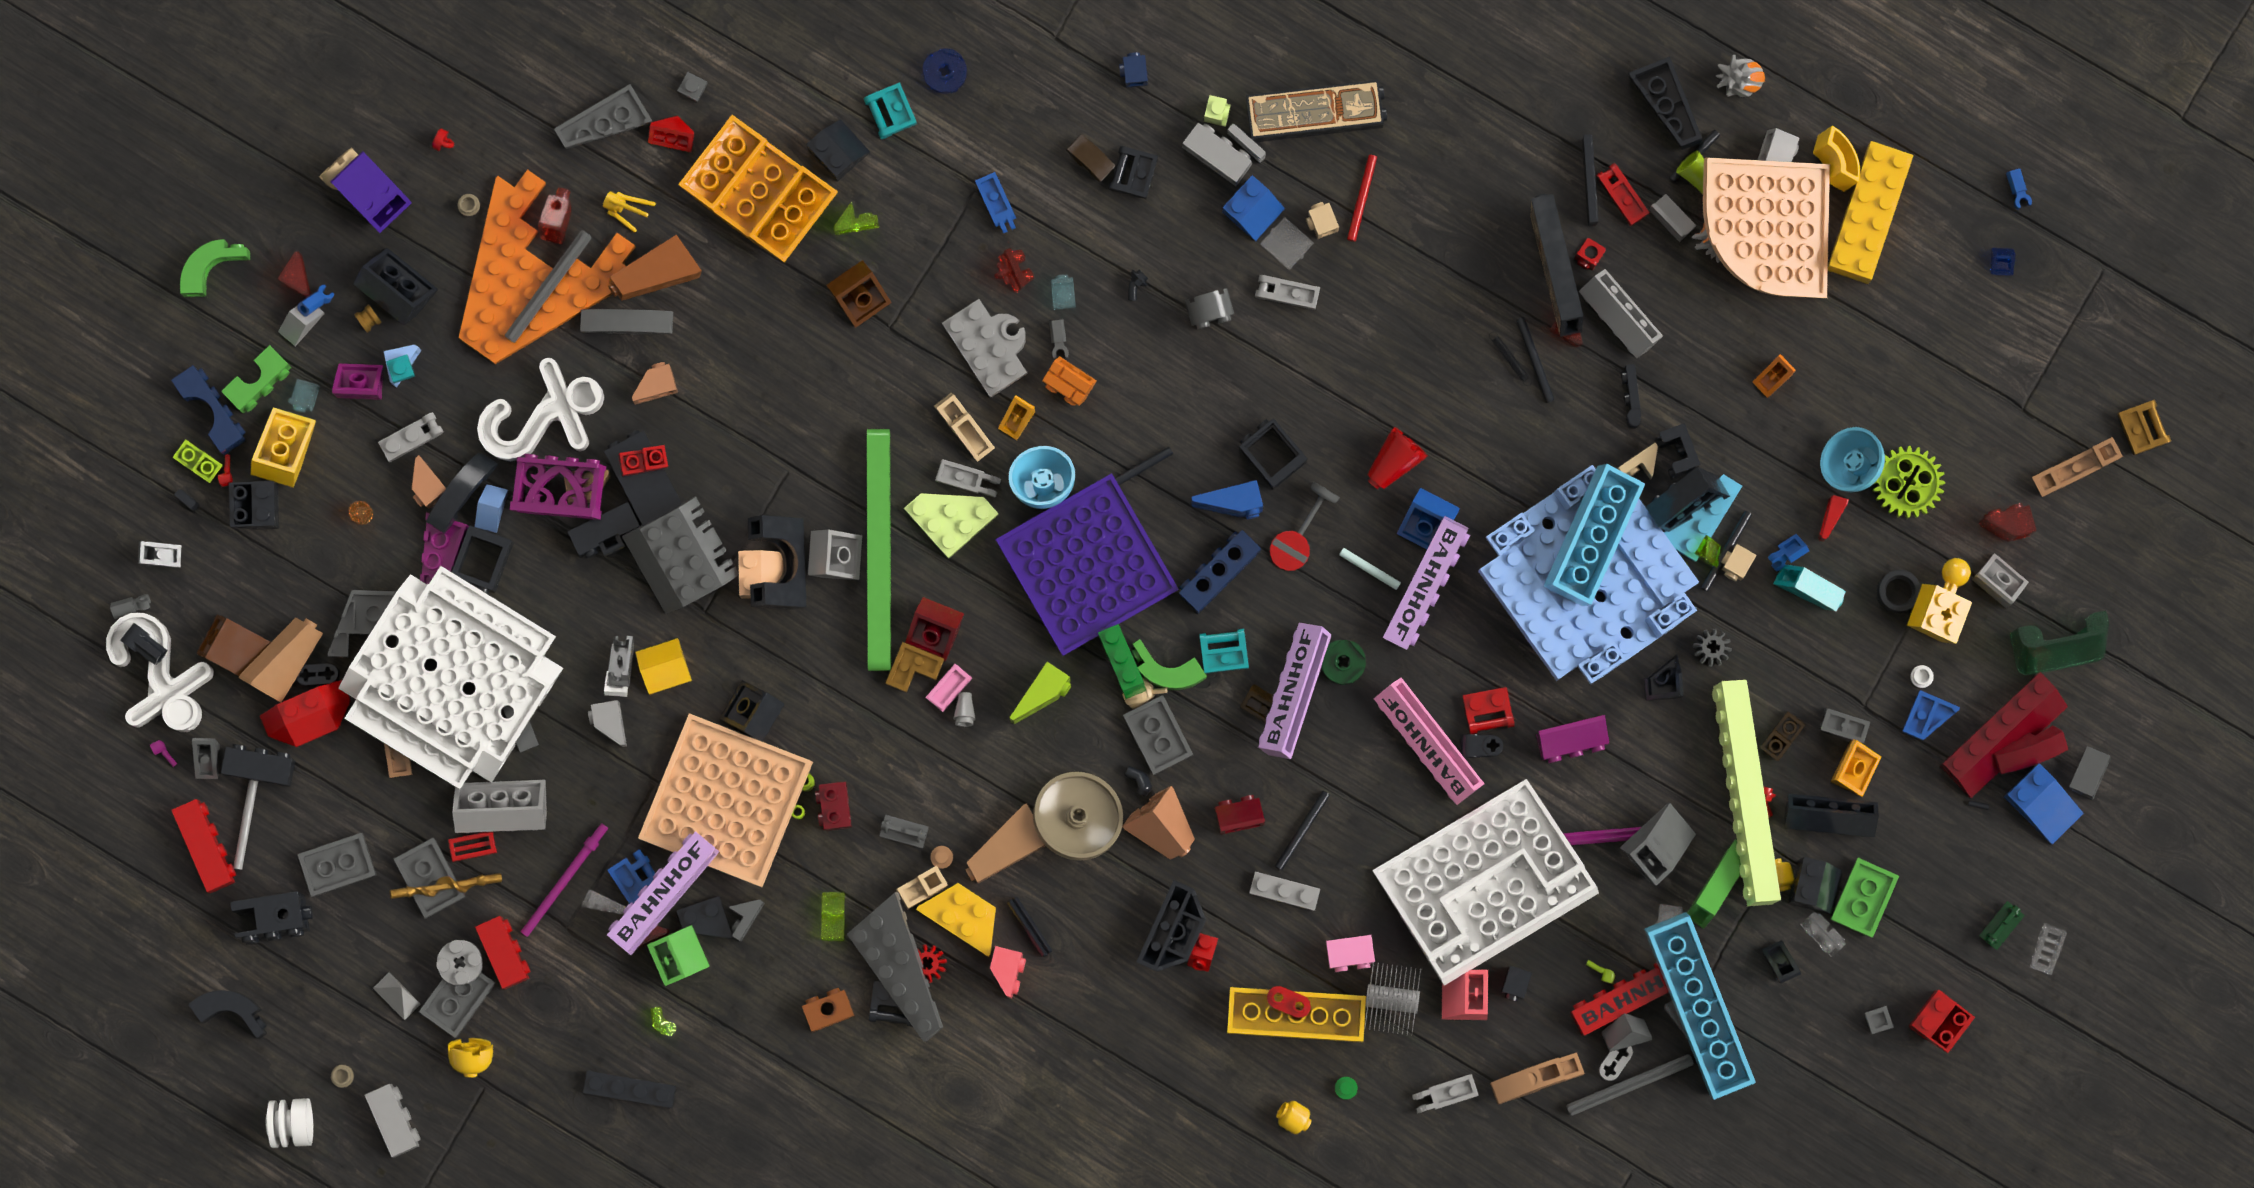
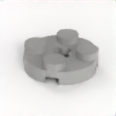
M454 940L447 943L440 950L436 967L445 981L453 985H465L477 979L482 971L483 962L481 953L474 944L465 940ZM463 956L465 958L463 961L466 964L465 967L456 969L455 958L460 959Z

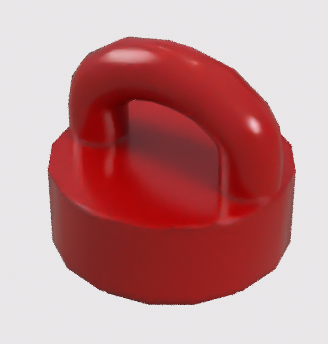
M442 128L439 129L431 147L437 151H440L442 147L453 148L454 142L447 138L449 131Z

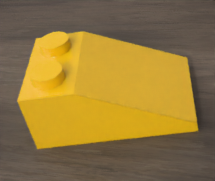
M273 407L251 460V475L294 487L316 420Z

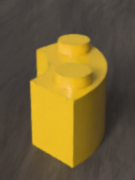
M1834 126L1829 127L1817 136L1813 154L1820 159L1822 164H1830L1829 184L1845 192L1859 182V160L1855 149L1847 137Z

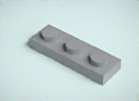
M1255 872L1249 894L1315 911L1320 889Z

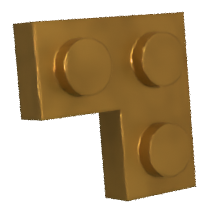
M902 642L886 684L907 693L915 672L936 680L944 659Z

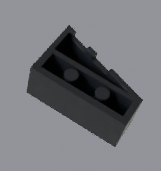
M1696 467L1690 469L1681 480L1672 483L1669 489L1662 495L1654 497L1646 508L1658 528L1670 532L1692 519L1694 512L1703 507L1705 510H1708L1712 507L1710 503L1720 497H1723L1725 500L1730 495L1718 475Z

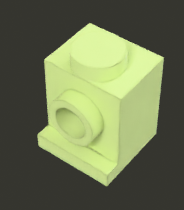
M1209 95L1204 122L1226 127L1231 107L1230 104H1227V99Z

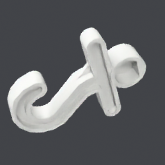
M545 358L541 361L539 368L548 391L541 403L535 408L518 438L513 441H503L498 436V426L501 421L510 416L511 406L507 401L497 399L489 404L480 415L477 427L479 440L486 451L496 458L505 461H515L517 457L531 454L549 425L553 421H560L570 445L576 451H584L589 445V440L578 413L590 415L601 408L604 394L599 384L591 378L580 377L573 380L567 387L556 361L552 358Z
M130 613L119 618L111 626L106 638V651L113 664L125 667L130 663L131 656L128 646L121 642L120 639L133 623H136L148 632L152 639L168 650L165 657L157 665L149 661L148 697L127 711L125 715L127 723L134 727H142L162 713L165 723L170 728L179 732L194 730L201 721L202 710L200 705L194 699L188 697V695L213 678V668L207 663L199 662L178 677H171L169 674L171 637L167 628L157 618L145 613Z

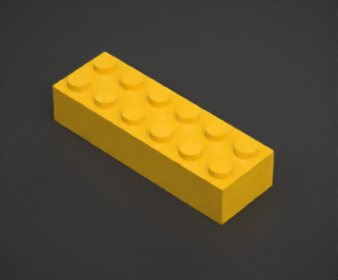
M1873 141L1869 143L1860 168L1859 182L1854 186L1828 263V271L1866 284L1870 283L1913 158L1912 154Z
M1230 987L1227 1034L1363 1042L1366 996L1296 992L1307 997L1311 1004V1009L1305 1017L1296 1018L1274 1009L1268 1004L1267 994L1269 990ZM1277 993L1274 995V999L1280 1002L1283 996ZM1297 1002L1295 1008L1300 1011L1304 1008L1302 1002Z

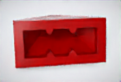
M679 116L651 122L648 143L692 152L694 131Z

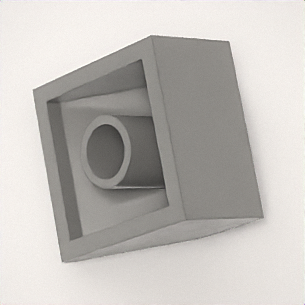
M834 530L811 531L808 575L831 579L859 580L862 535Z

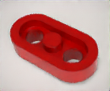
M1273 987L1267 994V1002L1272 1008L1293 1017H1305L1311 1009V1004L1307 997L1284 987ZM1277 993L1283 996L1280 1002L1274 999V995ZM1297 1002H1302L1304 1008L1300 1011L1295 1008Z

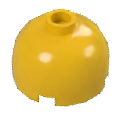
M469 1038L467 1043H461V1039L451 1041L448 1044L449 1062L453 1069L463 1073L465 1077H476L477 1073L485 1071L490 1066L493 1058V1044L491 1045V1042L478 1038Z

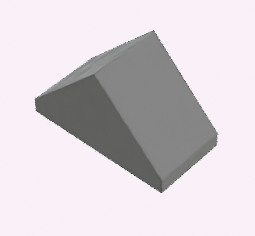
M296 306L289 311L278 332L296 347L325 313L318 308L310 315L304 317Z

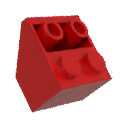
M1935 990L1908 1027L1931 1044L1949 1053L1975 1017L1942 991Z

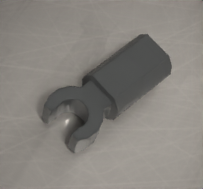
M1064 319L1049 321L1051 343L1055 344L1052 351L1053 358H1057L1056 352L1058 349L1064 350L1065 357H1068L1069 351L1064 346V342H1066Z
M148 594L141 595L135 599L130 597L111 603L110 609L114 619L130 613H136L137 610L149 609L151 600Z

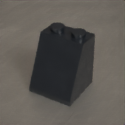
M1808 857L1799 859L1794 875L1795 882L1792 884L1788 904L1832 915L1842 870L1824 861Z

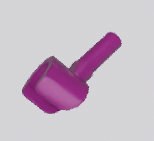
M158 740L150 744L155 755L162 752L172 767L177 765L176 761L168 753L163 741Z

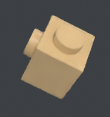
M1323 202L1311 206L1312 210L1308 211L1309 217L1306 218V222L1310 231H1315L1317 239L1339 231V226L1330 203L1324 205Z
M1737 544L1732 552H1726L1721 563L1725 564L1722 568L1726 572L1724 575L1733 581L1737 579L1741 581L1754 561L1756 554Z

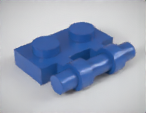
M641 850L633 853L637 860L634 864L631 865L629 860L625 858L608 869V872L629 904H634L639 898L638 894L641 889L646 885L649 886L654 880L655 871L649 864V858L644 856ZM640 868L648 877L643 882L636 873Z

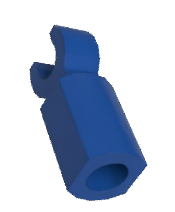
M2021 169L2007 172L2006 176L2012 195L2016 197L2014 200L2015 208L2017 210L2021 208L2019 203L2021 199L2027 202V206H2031L2032 199L2025 192L2027 188Z
M321 285L317 292H314L298 304V311L306 317L324 303L331 302L334 293L325 295L323 292L326 286Z

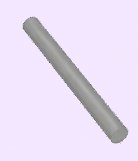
M249 780L233 866L234 869L242 870L258 785V781Z

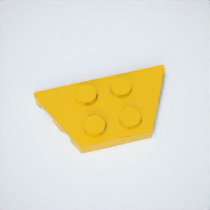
M959 883L917 907V911L986 956H990L996 907Z

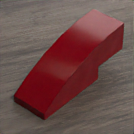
M2052 725L2035 736L2028 733L1994 753L1999 773L2003 774L2049 760L2067 751L2068 746L2064 732Z

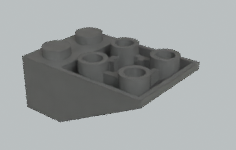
M1668 802L1628 839L1620 849L1646 880L1654 885H1658L1673 871L1696 833L1671 803Z

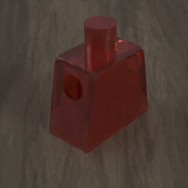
M558 188L555 196L548 195L538 223L542 240L563 244L572 212L571 203L568 200L570 191L565 188Z

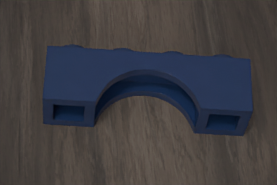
M192 365L171 381L187 402L200 400L211 406L214 413V424L208 435L220 453L225 456L246 441L243 436L246 432L239 422L236 424L233 422L231 416L234 414L227 404L222 406L218 400L221 395L214 386L210 388L206 380L209 378L202 368L198 370Z

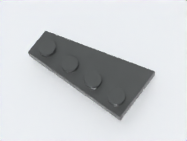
M631 84L554 128L564 147L568 149L645 126L653 121Z

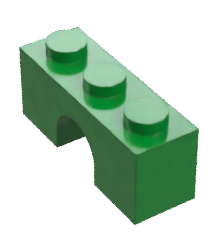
M1119 624L1098 632L1102 646L1113 667L1125 699L1145 692L1144 681Z

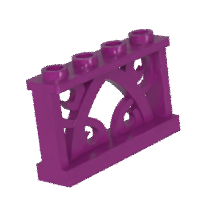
M533 454L517 457L513 501L510 502L511 511L601 520L602 511H600L606 466L599 464V460L586 459V463L579 462L578 458L566 457L565 461L558 460L559 457L545 456V459H538V455ZM532 466L538 468L536 475L531 473V477L536 480L534 484L530 483L526 477L527 470ZM544 466H550L552 468L546 471ZM568 468H574L577 470L573 474ZM585 471H590L594 476L593 482L588 487L583 488L581 484L587 483L589 478L583 479L582 474ZM562 474L570 482L574 490L564 493L558 505H555L552 493L543 487L552 478ZM526 485L531 489L529 490L526 496L525 502H523L524 490ZM540 491L547 496L546 501L542 503L540 502V497L543 495L539 494ZM592 491L590 508H588L585 493ZM576 494V497H571L574 500L573 504L569 505L567 503L568 497Z

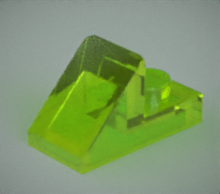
M851 202L835 224V234L839 235L879 228L878 217L872 213H864L859 215L860 218H855L854 207Z

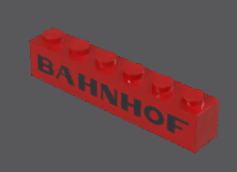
M1658 963L1653 964L1655 969L1649 972L1643 969L1633 974L1635 979L1628 983L1624 979L1614 984V990L1608 993L1604 989L1594 994L1595 1000L1589 1003L1583 1000L1573 1005L1575 1010L1570 1013L1582 1036L1616 1020L1624 1013L1627 1014L1668 993L1669 991Z

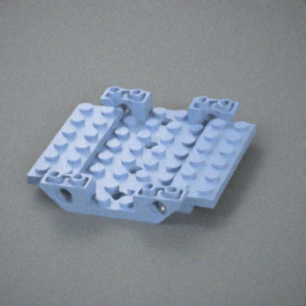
M1593 465L1557 488L1554 493L1488 535L1486 539L1498 554V557L1478 570L1556 681L1578 667L1588 682L1592 684L1697 611L1685 592L1698 584L1699 581L1664 532L1658 528L1640 499L1637 501L1599 586L1598 591L1605 595L1604 602H1598L1594 597L1591 605L1581 606L1544 587L1596 469ZM1550 519L1553 522V528L1550 530L1545 529L1542 525V520ZM1622 628H1628L1631 631L1630 639H1625L1621 636L1620 631Z

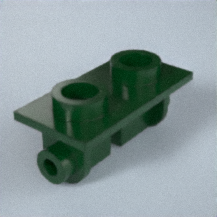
M2007 901L1979 936L1997 950L2025 915L2020 912V908Z

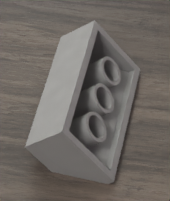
M546 781L464 783L461 789L455 787L452 811L455 833L545 829L547 816Z

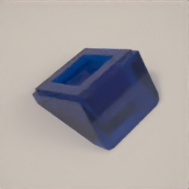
M1992 248L1991 274L2013 275L2016 256L2014 249Z

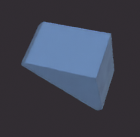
M486 484L477 505L476 528L497 533L508 494L507 489Z

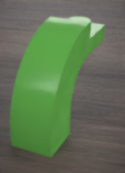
M224 239L215 240L201 246L188 258L183 267L180 293L184 297L206 296V280L210 270L223 261L250 260L249 249L242 244H232L231 248H228V243Z
M1140 639L1133 643L1134 650L1131 651L1138 663L1140 661L1143 662L1138 667L1140 674L1151 684L1159 688L1183 690L1193 687L1207 678L1195 657L1182 666L1166 668L1153 660Z

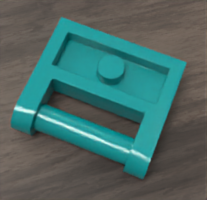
M900 82L864 98V102L866 105H869L879 129L878 135L880 139H885L892 134L917 124ZM883 99L893 122V125L887 127L877 104V101Z
M1244 629L1221 634H1199L1205 674L1249 669ZM1239 641V646L1208 650V644Z

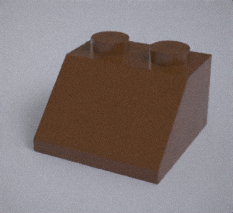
M863 260L826 285L855 328L892 303L873 272Z

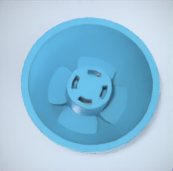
M1860 427L1847 428L1836 433L1825 445L1820 460L1821 472L1825 480L1832 487L1840 491H1862L1872 486L1882 474L1885 454L1881 442L1872 432Z
M1050 446L1033 447L1022 452L1014 460L1009 471V484L1015 496L1022 503L1038 509L1051 508L1060 504L1068 497L1075 482V469L1071 459L1063 451Z

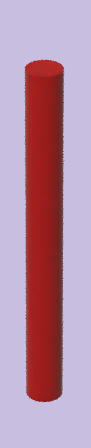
M1369 155L1347 238V240L1356 242L1377 160L1375 155Z

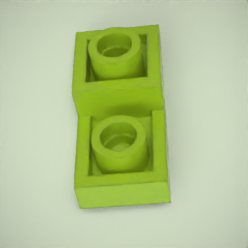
M186 439L172 457L209 483L222 467L221 463Z

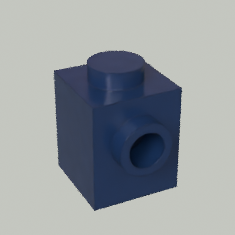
M1135 52L1127 54V57H1123V64H1119L1120 77H1125L1126 88L1148 86L1145 55Z

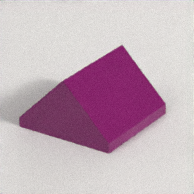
M339 363L332 393L337 398L382 400L383 365Z

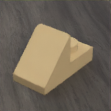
M1652 444L1621 465L1618 470L1633 476L1640 470L1638 467L1641 466L1651 480L1654 472L1657 444Z

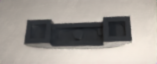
M481 452L476 454L445 489L426 522L445 534L458 518L457 513L482 481L485 482L498 466V463Z

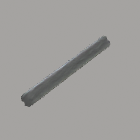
M585 231L579 232L506 332L505 337L515 343L591 240V236Z
M1687 1054L1567 1104L1568 1113L1570 1116H1573L1693 1066L1692 1057Z

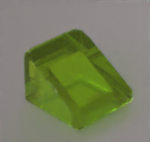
M1705 535L1695 555L1705 563L1717 568L1720 545L1708 535Z

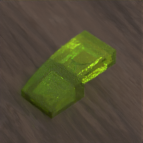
M822 892L821 940L844 941L845 893Z

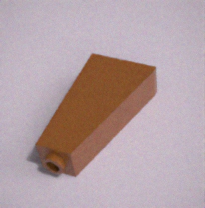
M675 235L610 276V285L608 287L615 297L618 296L623 301L700 277L702 270L678 236Z

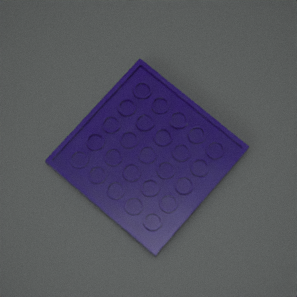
M1113 474L1104 477L995 540L1062 656L1099 636L1098 632L1122 623L1179 590Z

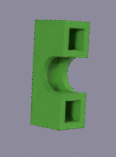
M270 345L254 360L261 369V376L257 382L247 384L237 376L221 391L242 413L251 411L257 405L256 401L262 395L264 397L273 390V385L278 380H284L290 373L288 370L292 367Z

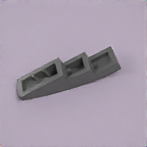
M632 309L581 310L580 332L672 334V311Z

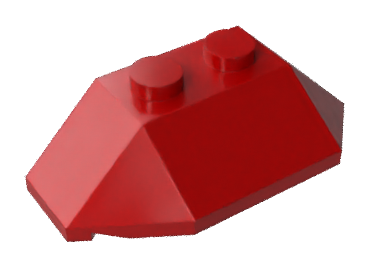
M342 680L316 687L279 703L260 715L268 737L299 747L338 730L351 703L350 696L338 689Z

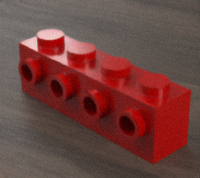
M195 799L173 809L172 813L206 891L213 893L235 883L233 877L236 876V872L231 863L227 864L224 857L227 856L226 849L222 843L219 844L216 836L219 834L214 823L210 824L207 815L210 813L205 802L201 803L200 800Z

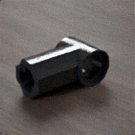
M133 623L120 641L133 651L139 652L154 665H157L165 657L168 650L152 639L148 632L136 623Z

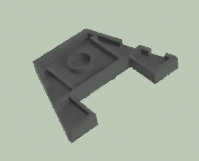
M352 590L333 642L329 648L328 657L349 658V635H370L397 591ZM396 636V646H397L398 643H399V639H398V637Z

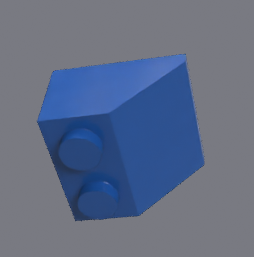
M1252 175L1225 204L1222 213L1256 242L1285 208L1270 190Z
M1420 488L1397 534L1428 549L1443 518L1446 516L1454 520L1460 508Z

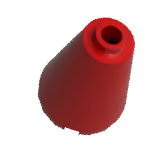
M1393 427L1367 474L1370 477L1368 482L1376 489L1380 487L1385 489L1425 460L1428 455L1412 439L1407 438L1405 435L1403 436L1401 430Z

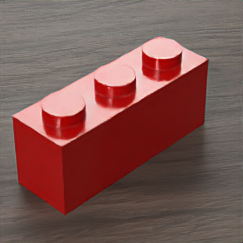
M498 916L475 927L502 989H508L530 979L527 974L531 972L526 960L522 961L519 952H522L517 939L513 940L509 933L513 930L508 919L504 920L502 916Z

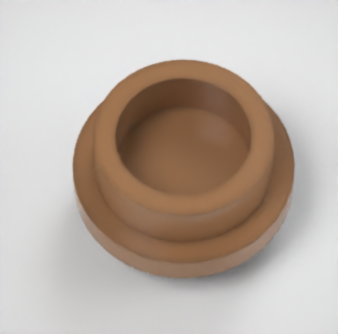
M938 846L931 853L932 864L940 869L947 868L953 861V854L948 847Z

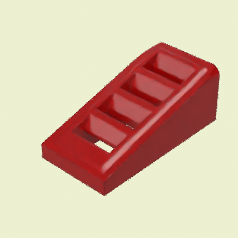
M1835 495L1829 498L1819 541L1824 542L1829 537L1846 508L1849 499Z

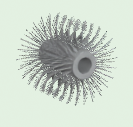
M1380 979V986L1376 985V981L1375 985H1371V982L1368 984L1365 1007H1367V1012L1368 1007H1371L1372 1011L1373 1008L1381 1009V1015L1382 1009H1386V1013L1387 1010H1391V1012L1393 1010L1395 1011V1017L1396 1011H1400V1016L1401 1012H1405V1014L1406 1012L1414 1013L1415 1018V1014L1418 1011L1420 991L1418 989L1417 991L1414 990V984L1413 990H1409V985L1408 989H1404V987L1403 989L1395 988V982L1394 988L1390 987V984L1389 987L1381 986Z

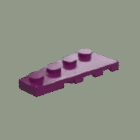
M426 512V518H425V520H427V518H428V516L430 515V513H427V512ZM455 521L448 531L443 534L426 522L420 581L427 585L430 584L440 566L452 572L469 527L467 524Z

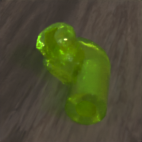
M655 1007L650 1009L654 1029L665 1036L673 1035L677 1027L675 1023L663 1018L662 1008Z

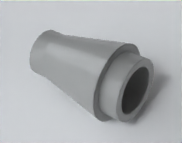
M961 692L958 694L953 717L957 726H972L973 721L976 720L971 693Z

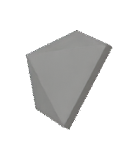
M390 972L373 987L404 1020L421 1005Z

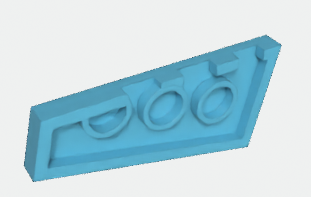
M1724 474L1719 479L1730 497L1725 500L1723 497L1718 498L1710 503L1712 507L1708 510H1705L1703 507L1692 514L1693 518L1670 532H1664L1674 548L1694 562L1698 560L1742 488V485Z

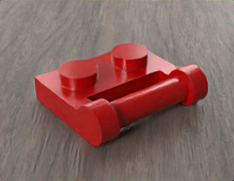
M1507 687L1462 696L1470 734H1477V731L1503 726L1508 728L1515 727ZM1501 711L1505 713L1503 718L1477 723L1474 720L1475 716Z

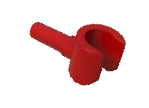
M228 454L225 455V473L218 475L219 484L222 487L233 483L230 473L231 455Z

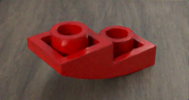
M664 445L618 454L622 476L668 467Z

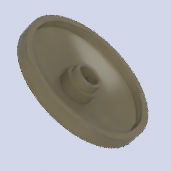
M1069 772L1053 778L1042 788L1034 804L1033 821L1039 838L1052 852L1071 860H1089L1102 855L1115 843L1123 825V809L1117 794L1104 780L1085 772Z

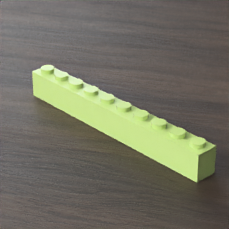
M1747 680L1722 681L1713 687L1712 697L1714 702H1716V721L1720 727L1719 742L1723 747L1724 755L1722 761L1727 772L1726 786L1729 789L1731 798L1729 806L1733 812V831L1737 837L1736 851L1740 856V875L1744 882L1743 896L1747 901V906L1772 905L1780 901L1781 896Z

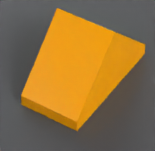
M1015 396L998 429L1017 440L1034 415L1035 407Z

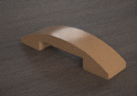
M2113 437L2033 476L2032 479L2041 497H2044L2115 462L2123 456Z

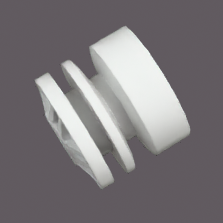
M293 1099L291 1110L288 1109L286 1100H280L279 1107L277 1101H269L266 1114V1132L271 1148H278L280 1141L282 1147H288L290 1137H292L295 1146L312 1145L313 1114L310 1099Z

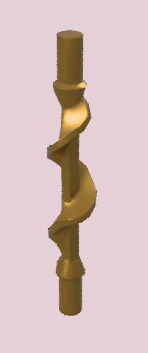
M501 873L485 876L482 874L461 881H454L451 877L445 876L439 878L435 885L422 887L407 886L406 888L390 890L389 893L391 899L409 898L415 894L432 897L439 890L456 889L461 893H466L468 889L475 885L485 886V884L502 882Z

